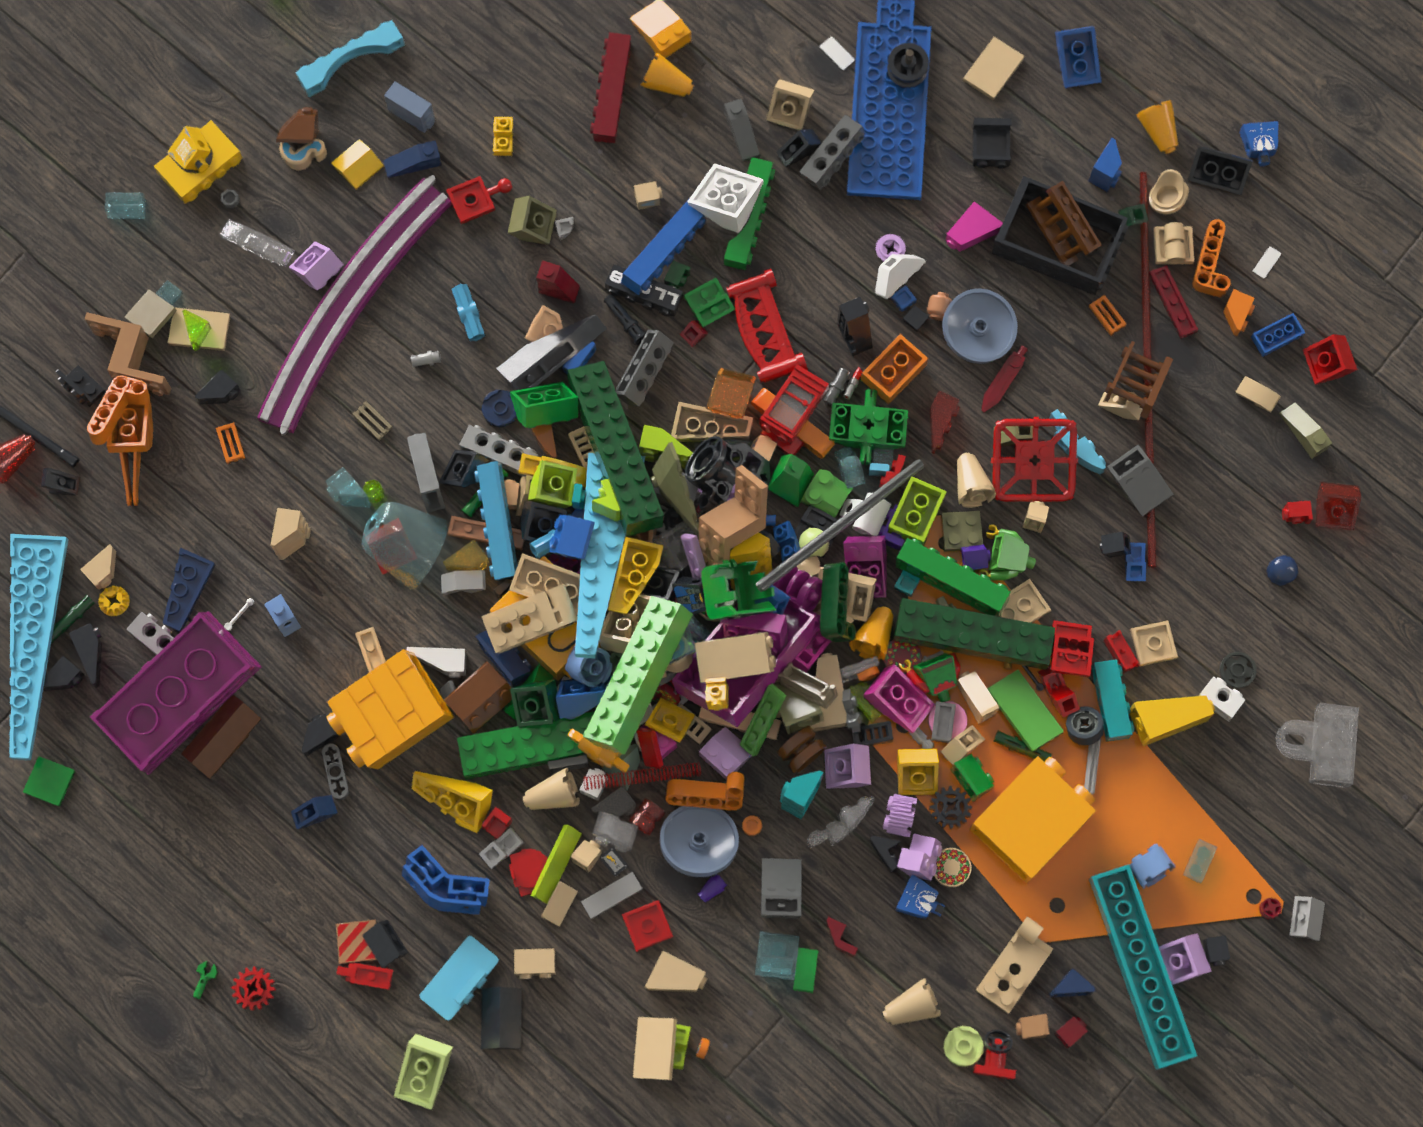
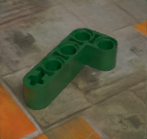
M845 562L826 564L823 567L820 632L824 638L833 642L853 641L856 636L855 626L846 621L849 571Z

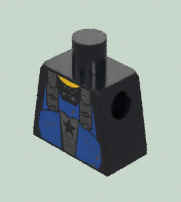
M681 577L672 584L677 603L684 606L693 615L706 611L702 578Z

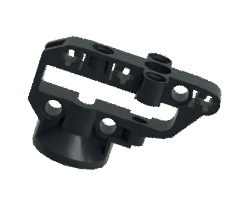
M713 436L702 442L692 453L685 468V477L702 491L697 503L704 515L727 501L735 485L736 468L743 465L745 460L750 463L748 470L769 486L771 479L769 461L746 443L729 445L721 437Z

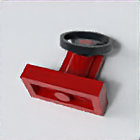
M991 1030L985 1035V1064L974 1065L973 1074L1015 1079L1016 1070L1005 1069L1006 1053L1011 1049L1013 1043L1008 1033L1002 1030ZM992 1034H1001V1035L1005 1036L1006 1038H1005V1039H1002V1038H1000V1037H995V1038H994V1037H992L991 1035H992ZM1010 1042V1045L1007 1048V1046H1005L1004 1044Z

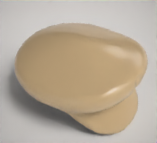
M1166 170L1160 175L1149 195V203L1154 211L1161 214H1172L1182 208L1189 193L1188 185L1183 181L1182 175L1175 170Z

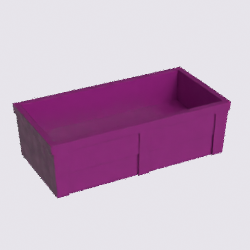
M210 611L199 612L185 629L151 661L142 666L141 670L102 708L96 710L90 716L124 754L147 775H150L262 668L254 657Z

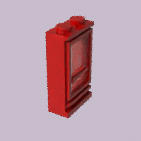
M796 364L788 379L761 416L759 425H761L764 431L776 434L780 441L792 444L828 391L829 383Z

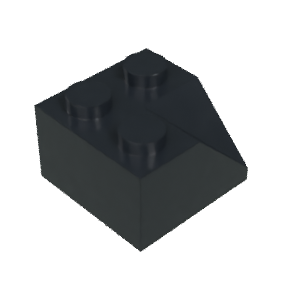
M524 501L520 518L522 539L533 542L548 534L550 530L555 529V522L559 515H566L567 510L532 501Z

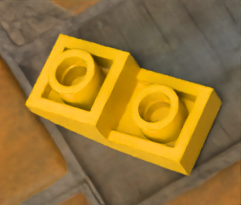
M494 117L493 154L494 156H512L513 117Z

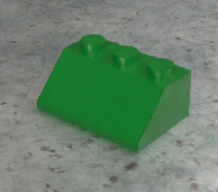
M563 382L510 392L518 421L525 428H535L543 424L551 425L554 422L570 421L573 418H578V396Z

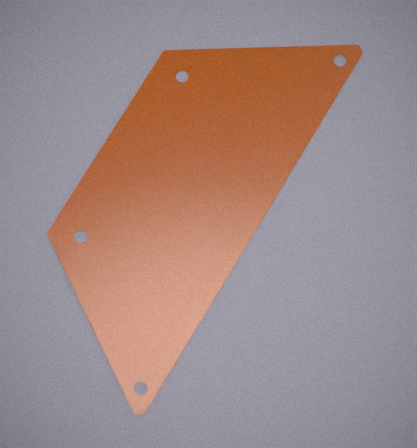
M941 515L936 516L924 547L928 549L932 547L938 550L940 555L945 558L949 556L955 559L957 564L963 566L961 551L944 552L938 546L939 539L943 537ZM989 564L988 568L974 569V573L981 575L979 574L980 570H986L988 573H991V571L988 570ZM921 580L912 597L908 596L910 600L936 604V600L944 596L948 605L952 603L957 609L982 613ZM1000 580V581H992L993 583H995V584H997V585H998V583H1001V584L1007 586L1006 583H1005L1003 580ZM1038 620L1033 622L1034 624L1041 625V623ZM918 645L922 654L921 660L924 656L928 657L940 651V649ZM953 652L956 654L961 665L959 675L967 671L970 673L975 671L986 688H989L1016 670L1021 672L1064 730L1063 734L1039 749L1052 753L1051 758L1057 761L1066 772L1062 779L1072 789L1077 784L1084 787L1089 745H1079L1070 739L1066 727L1068 715L1062 717L1045 689L1042 691L1036 690V684L1022 665L1012 664L1011 670H1006L1002 661ZM1028 667L1037 681L1042 683L1038 675V671L1042 669ZM1062 674L1066 686L1075 693L1079 707H1092L1100 713L1095 685L1088 677ZM958 686L948 690L951 698L948 701L959 704L965 710L967 716L965 730L973 725L985 738L970 754L974 758H979L983 765L981 767L983 771L989 773L993 778L994 787L973 802L971 800L967 803L972 806V809L967 811L971 813V816L965 817L967 820L966 824L960 822V828L953 825L952 830L949 829V825H946L943 829L968 856L970 861L1022 922L1028 916L1044 928L1038 936L1043 942L1108 935L1089 878L1130 865L1132 863L1131 860L1138 854L1145 855L1154 844H1158L1159 847L1161 846L1176 867L1171 872L1168 869L1163 879L1150 887L1146 885L1145 889L1141 887L1134 877L1152 929L1261 916L1259 906L1267 898H1276L1283 908L1284 901L1153 751L1147 745L1143 747L1135 731L1132 732L1129 739L1106 742L1103 732L1100 738L1095 793L1092 795L1095 801L1091 804L1096 811L1027 884L985 845L970 828L1034 759L1015 750L1012 752L1008 747L993 742L998 730L1012 737L1017 736L1019 740L1023 741L1000 709H998L995 716L978 724ZM924 693L936 706V701L939 702L938 696ZM873 707L868 725L891 721L894 739L891 743L873 745V747L898 775V750L923 749L922 744L919 745L909 734L910 732H899L896 728V722ZM928 714L918 727L927 735V739L931 740L932 731L928 725ZM882 728L883 737H887L885 728ZM875 729V739H878V731ZM868 730L866 731L867 739L871 740L870 731ZM932 741L934 743L932 749H937L939 761L938 792L941 794V788L943 787L948 791L949 786H952L953 791L959 787L960 794L966 792L951 771L953 764L941 752L949 743ZM966 793L965 799L970 798L969 795ZM915 795L932 814L934 810H929V807L934 805L930 801L931 798L937 799L935 795ZM948 795L946 797L955 798L956 796ZM938 802V811L941 813L942 806ZM955 802L951 806L948 805L945 813H947L950 810H953L957 802ZM961 802L959 804V808L963 813L964 807L963 803ZM954 817L946 818L947 820H956ZM1256 889L1261 893V901L1258 904H1251L1247 901L1246 893L1248 890ZM1053 898H1060L1064 901L1065 909L1061 913H1054L1050 909L1049 904Z

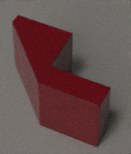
M828 917L826 925L835 949L854 957L858 948L840 940L846 925Z

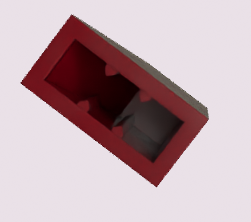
M542 261L536 277L539 293L575 303L580 285L561 266Z

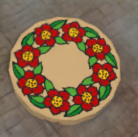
M956 848L942 850L941 855L937 858V870L934 877L941 885L948 888L964 884L971 873V862L968 856L962 850Z

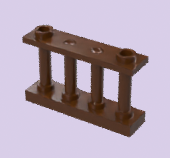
M1061 181L1046 190L1049 197L1042 200L1039 196L1027 203L1026 206L1059 261L1069 266L1079 260L1076 254L1083 251L1087 255L1100 247L1101 243L1068 188ZM1052 203H1054L1059 211L1054 216L1051 215L1047 208ZM1061 219H1064L1068 226V229L1064 232L1057 225V222ZM1071 235L1078 242V245L1071 248L1066 240Z
M1131 341L1129 348L1125 346L1120 356L1124 359L1113 383L1108 382L1104 391L1108 394L1104 401L1108 402L1113 393L1140 405V408H1142L1140 416L1147 419L1173 359L1166 356L1163 363H1157L1132 352L1131 350L1135 342ZM1128 358L1156 370L1155 372L1158 374L1148 373L1126 363ZM1125 370L1150 381V384L1153 386L1149 385L1148 387L1121 375V372ZM1117 381L1145 393V396L1148 398L1138 397L1116 387Z

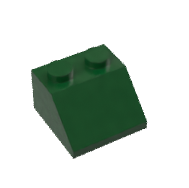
M555 680L536 681L510 689L518 727L553 724L560 719L556 701L557 687Z

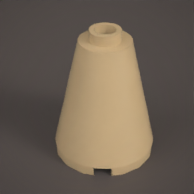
M970 453L960 455L957 459L959 504L962 503V506L965 508L982 506V502L985 500L987 502L992 501L996 496L995 489L976 456Z
M568 768L562 769L525 791V796H523L525 806L529 807L530 810L578 806L580 799L575 797V792H578V788L572 773H567Z
M925 978L885 1006L886 1011H883L887 1023L891 1022L892 1025L935 1018L941 1015L940 1010L936 1011L935 1006L938 1003L930 985H925L927 981Z

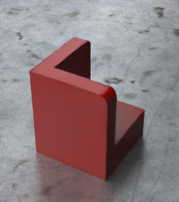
M495 807L482 824V828L498 839L512 823V819Z

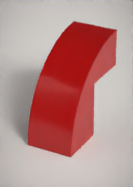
M1051 666L1047 667L1046 670L1038 671L1047 695L1062 717L1080 710L1075 693L1066 686L1061 673L1050 672Z

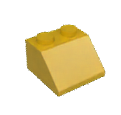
M937 749L898 750V795H934L935 792H938L939 761Z

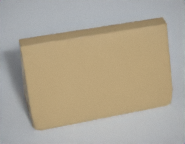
M559 881L541 917L560 927L578 891Z

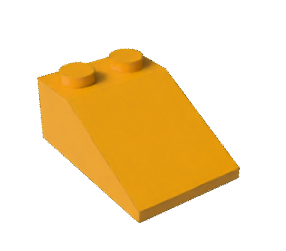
M662 0L655 1L630 18L654 52L661 54L664 58L691 42V31L682 19Z

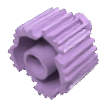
M898 794L890 796L887 805L890 815H886L883 826L887 833L910 837L911 831L907 829L912 827L916 808H912V804L916 805L917 798Z

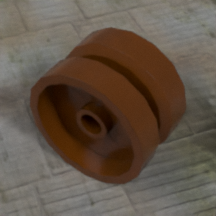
M810 725L793 735L777 751V754L783 761L792 758L788 767L794 774L799 773L810 765L827 748L821 739L811 742L815 738L816 733Z

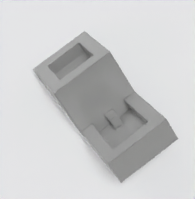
M453 571L442 574V594H451L459 591L474 593L486 590L485 571Z

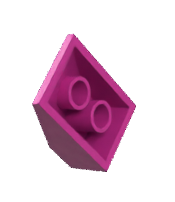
M896 665L884 668L863 695L875 709L910 733L915 732L935 706Z

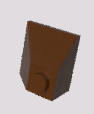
M310 107L299 109L281 127L276 142L314 143L319 132L318 110H313Z

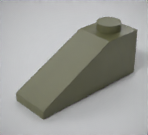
M1296 403L1279 413L1311 459L1326 451L1332 444L1323 429Z

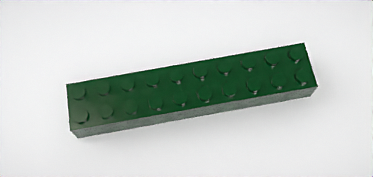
M601 361L569 369V388L578 396V412L604 480L609 479L620 508V523L625 536L662 528L664 514L605 362Z

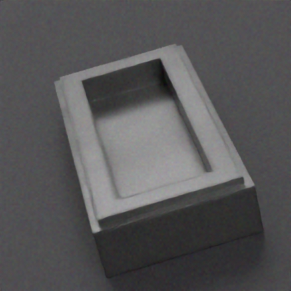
M936 701L931 741L951 742L956 704Z

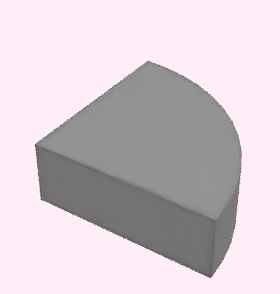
M573 217L555 221L559 240L566 238L573 230Z

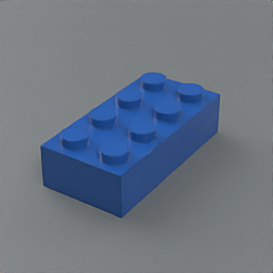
M1294 313L1253 333L1251 339L1262 357L1301 338L1305 331Z

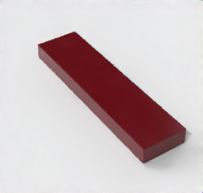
M1167 265L1150 271L1149 276L1180 339L1198 332V328Z

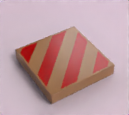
M376 920L336 924L339 964L377 960L362 936L377 924Z

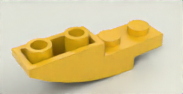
M522 453L518 473L534 476L541 460L577 468L575 483L582 484L583 489L586 490L587 468L546 456L537 457Z

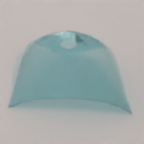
M386 502L373 513L365 524L362 547L375 562L412 591L428 574L440 553L447 534V520L400 503ZM376 519L374 527L369 530L371 521ZM381 523L384 524L382 529L379 528Z

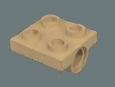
M1173 222L1166 224L1164 227L1154 228L1156 264L1194 263L1192 226H1183L1182 223Z

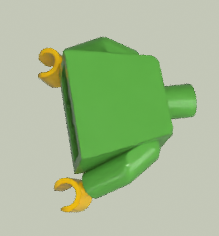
M995 525L989 526V530L995 531L994 533L986 532L988 538L994 539L988 569L991 573H988L986 570H980L979 574H986L992 581H1000L1017 577L1026 568H1034L1036 559L1028 556L1029 545L1024 543L1017 532L1002 528L997 530Z

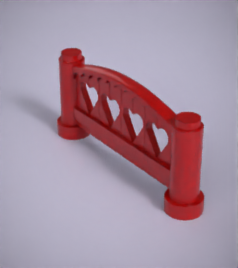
M772 269L765 270L761 275L734 283L726 288L729 298L735 299L736 319L742 340L749 354L760 368V371L757 372L760 383L791 374L796 364L808 370L803 354L794 355L770 288L776 287L777 284ZM744 299L760 300V303L753 311L749 312L746 310L747 305L744 303ZM751 315L767 317L759 328H754L752 326L753 321L750 320ZM761 331L773 335L765 345H760L758 343L759 338L756 337L757 332ZM768 348L779 352L771 362H766V356L762 353L763 349Z

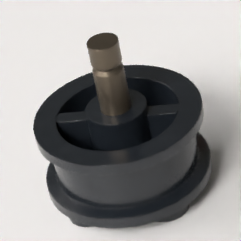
M903 43L896 46L888 58L887 72L889 78L894 84L903 88H913L920 85L927 76L929 66L928 55L922 47L913 43Z

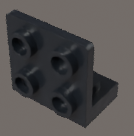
M79 365L67 376L59 369L55 371L59 376L57 380L68 392L74 395V398L81 405L85 403L90 407L106 392Z

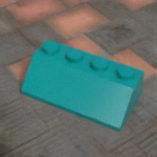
M816 771L792 778L790 783L787 781L781 791V809L802 820L821 785L823 772Z

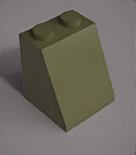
M779 681L774 683L777 688L787 695L779 710L787 734L824 721L823 712L819 705L781 686Z

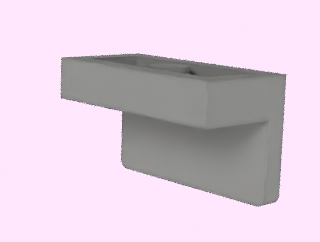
M1295 896L1290 936L1319 941L1325 903L1313 897Z

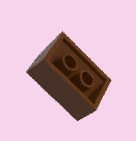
M486 662L444 699V702L463 725L474 734L512 700L511 687L490 663Z

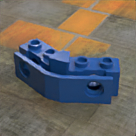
M423 845L407 856L406 864L402 869V877L428 906L438 911L477 915L480 913L481 906H486L489 878L449 875Z

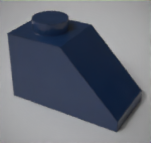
M332 795L314 797L292 810L291 813L298 830L329 819L337 814Z

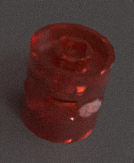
M645 798L639 806L640 811L635 812L629 822L650 836L656 827L654 823L660 822L665 815V811Z

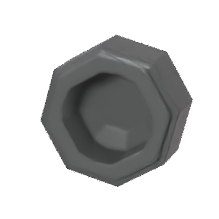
M227 189L221 194V202L226 208L234 209L239 205L240 197L235 190Z

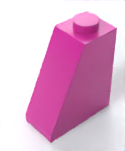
M973 202L947 233L945 241L950 248L957 249L960 252L998 234L1003 223Z

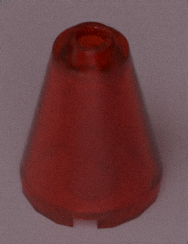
M23 434L0 444V483L7 482L35 450L34 445L36 443L31 436Z

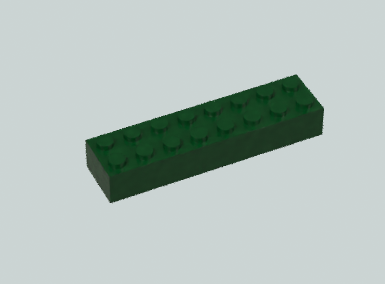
M902 598L894 641L1046 670L1050 663L1055 627Z

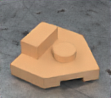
M542 305L528 329L525 339L534 342L563 329L560 314Z

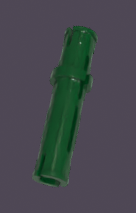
M87 594L79 603L70 607L71 610L54 625L51 643H54L60 635L79 618L81 619L83 614L95 604Z
M999 730L993 742L1008 747L1012 752L1015 750L1033 759L1038 756L1045 761L1048 757L1052 756V753L1042 749L1031 752L1026 744L1018 739L1019 737L1009 736Z

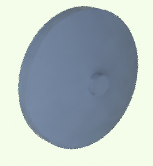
M971 289L959 294L949 304L943 316L942 328L948 346L957 356L968 362L985 364L998 360L1010 350L1017 336V319L1011 305L999 294L986 289Z
M682 806L674 810L666 818L661 828L660 848L664 858L674 869L689 876L707 877L723 871L732 863L738 850L739 835L737 827L731 817L721 809Z

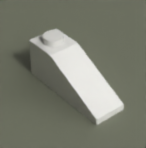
M407 647V651L413 652L419 661L445 675H449V678L465 676L467 656L465 649Z

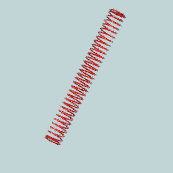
M697 762V764H696V774H697V776H700V775H699V771H698V767H697V765L699 764V762ZM688 764V766H689V776H690L691 768H690V764ZM675 765V767H676V766L678 767V777H679L680 769H679V766H678V765ZM671 766V779H673V771ZM659 768V770H660V780L662 781L661 768ZM648 769V771H649V781H650V780H651V774H650V769ZM642 770V771H641V773H642V775H641V776H642V783H644V776H643V770ZM631 771V772H630V774H631V784L633 785V778H632V771ZM637 771V772H638V782H639V784H640V775H639V771ZM620 772V785L622 786L621 773L623 772ZM626 772V774H627V783H628V785H629L628 772ZM615 773V775H616V785H617V787H618V778H617V774ZM609 774V775H608V777H609V787L611 788V781H610V774ZM598 775V776H597V779H598V788L600 789L599 775ZM604 775V777H605V786H606V788H607L606 775ZM584 776L586 780V791L589 790L588 777L590 778V776H587V778ZM593 776V778H594V788H595V790H596L595 776ZM590 778V786H591V790H592V789H593V786H592V781H591V778Z

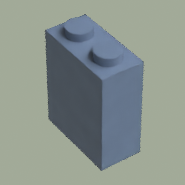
M394 81L384 95L388 111L425 133L435 122L431 103Z

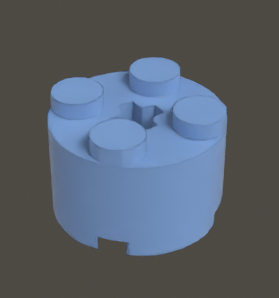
M575 645L565 665V670L569 673L570 677L589 687H596L599 683H604L612 671L609 653L601 648H597L595 658L575 657Z
M1158 844L1151 846L1145 855L1138 854L1135 856L1130 864L1132 874L1143 889H1145L1146 885L1150 887L1166 876L1165 872L1168 869L1171 872L1176 867L1161 846L1159 847Z

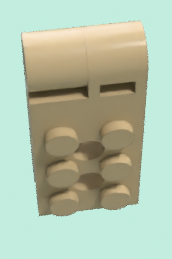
M565 584L481 616L495 653L498 654L577 622V615ZM525 616H529L531 619L530 624L527 626L523 624ZM508 623H511L513 627L510 633L505 632V626Z

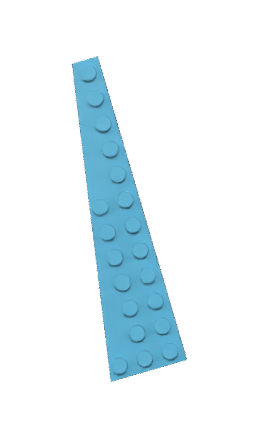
M588 453L584 519L593 521L595 524L585 560L581 559L575 657L595 658L626 537L620 520L614 521L592 511V500L600 498L598 489L601 488V480H604L594 453ZM641 456L643 463H645V456Z
M10 534V557L12 558V567H10V758L15 760H31L69 540L67 537Z

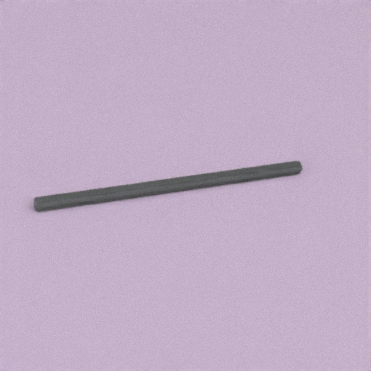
M920 459L914 461L756 583L758 590L763 592L904 484L911 476L913 477L924 468Z

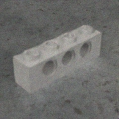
M469 425L459 444L461 450L478 452L491 462L499 461L502 464V468L522 477L526 475L518 473L520 461H514L512 458L515 455H522V453L538 457L535 450L529 447L524 449L513 440H509V442L503 440L502 436L497 433H487L484 428L478 425L474 427ZM481 440L488 441L485 446H479L478 443ZM502 447L505 451L502 454H497L495 452L496 449Z
M141 612L129 625L127 631L157 655L163 649L162 644L165 641L171 642L174 639L170 635L172 631L165 625L160 627L156 624L158 620L150 613L145 615ZM156 629L154 636H147L149 630Z

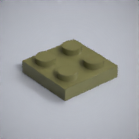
M980 511L941 514L944 552L961 551V547L983 545Z

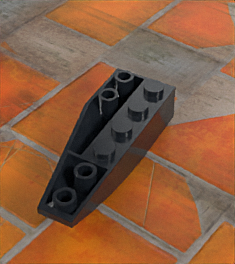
M594 314L525 345L497 367L496 370L513 391L536 387L607 328L597 315Z

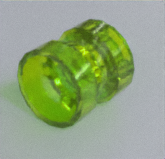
M369 480L364 484L363 492L369 502L377 503L383 499L384 491L379 481Z

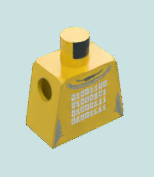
M185 126L167 153L184 169L204 172L208 168L205 160L210 154V148L199 128Z

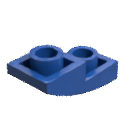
M786 521L773 528L774 539L782 548L781 555L782 562H784L800 550L799 542L790 521Z

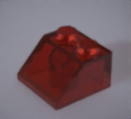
M1320 482L1315 525L1354 530L1361 501L1359 486Z

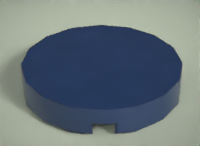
M495 390L484 398L482 414L489 424L496 427H506L517 419L509 391Z

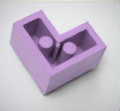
M914 834L910 849L902 848L897 867L909 876L913 874L920 879L931 881L932 877L936 874L937 858L942 852L941 842L936 838Z

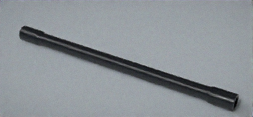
M0 405V417L53 452L71 467L77 466L80 458L67 449H63Z

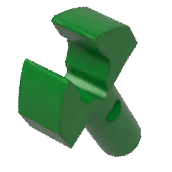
M208 961L201 963L196 970L201 977L193 994V997L196 999L201 998L207 981L211 978L216 979L218 975L215 964H213L211 972L206 974L205 968L209 963Z

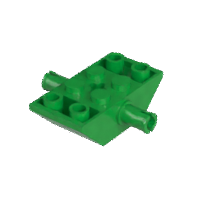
M871 389L865 390L864 406L832 403L829 434L830 441L849 448H860L859 464L864 465L865 457L866 465L871 464L872 450L887 451L904 448L908 410L876 407L878 392L873 390L872 397H870Z

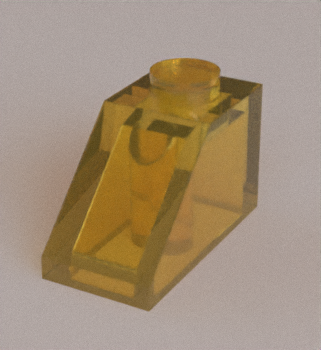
M473 540L446 559L443 564L447 570L474 571L484 570L489 560L479 545Z

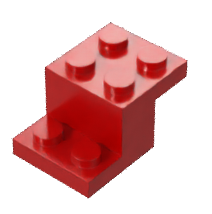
M1054 620L1052 627H1055L1050 657L1052 659L1050 672L1089 678L1094 638H1091L1092 626Z

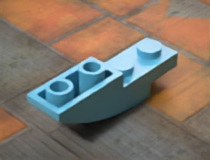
M1057 409L1051 413L1049 419H1067V417ZM1055 426L1057 431L1055 432L1054 436L1058 432H1060L1065 426ZM1070 431L1057 442L1068 455ZM1077 434L1078 463L1095 473H1104L1106 468L1105 460L1102 456L1097 455L1092 441L1087 440L1085 436L1078 440Z

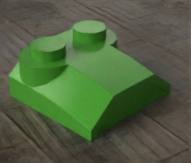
M820 469L808 486L801 502L807 506L813 505L836 518L853 488L834 477L830 471Z

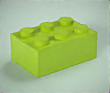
M911 476L889 524L888 533H897L905 541L907 538L911 540L914 538L924 545L947 491Z

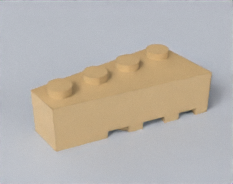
M679 402L671 436L679 442L705 441L713 436H719L724 441L750 440L754 421L753 417Z

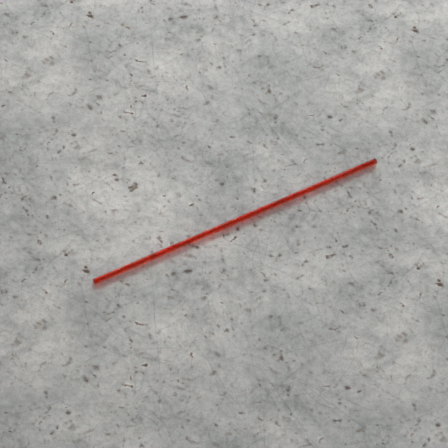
M1140 172V214L1144 212L1146 214L1140 217L1143 355L1151 359L1147 172ZM1144 365V371L1152 374L1151 368ZM1144 379V385L1152 386L1150 381ZM1151 409L1147 419H1145L1146 455L1154 465L1153 413ZM1155 508L1147 513L1148 567L1151 568L1156 567Z

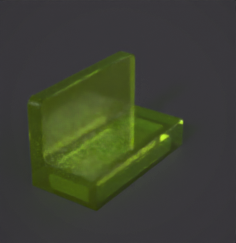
M860 681L855 687L851 686L849 689L852 695L857 698L858 708L873 723L882 713L863 697L870 686L866 681Z

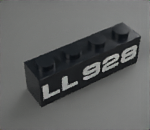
M613 264L605 282V290L609 294L622 296L631 303H640L649 310H658L664 316L675 317L683 298V291L652 280L647 291L643 290L638 295L621 283L622 274L626 269Z

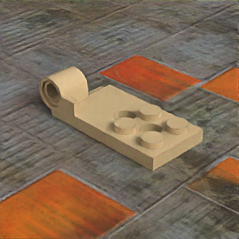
M1028 916L975 990L1007 1014L1010 1013L1053 950L1052 947L1038 938L1044 928ZM1011 964H1017L1020 967L1018 975L1010 973L1009 967ZM1000 980L1008 982L1009 988L1007 991H1001L998 988Z

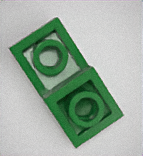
M798 948L794 991L813 993L818 950Z

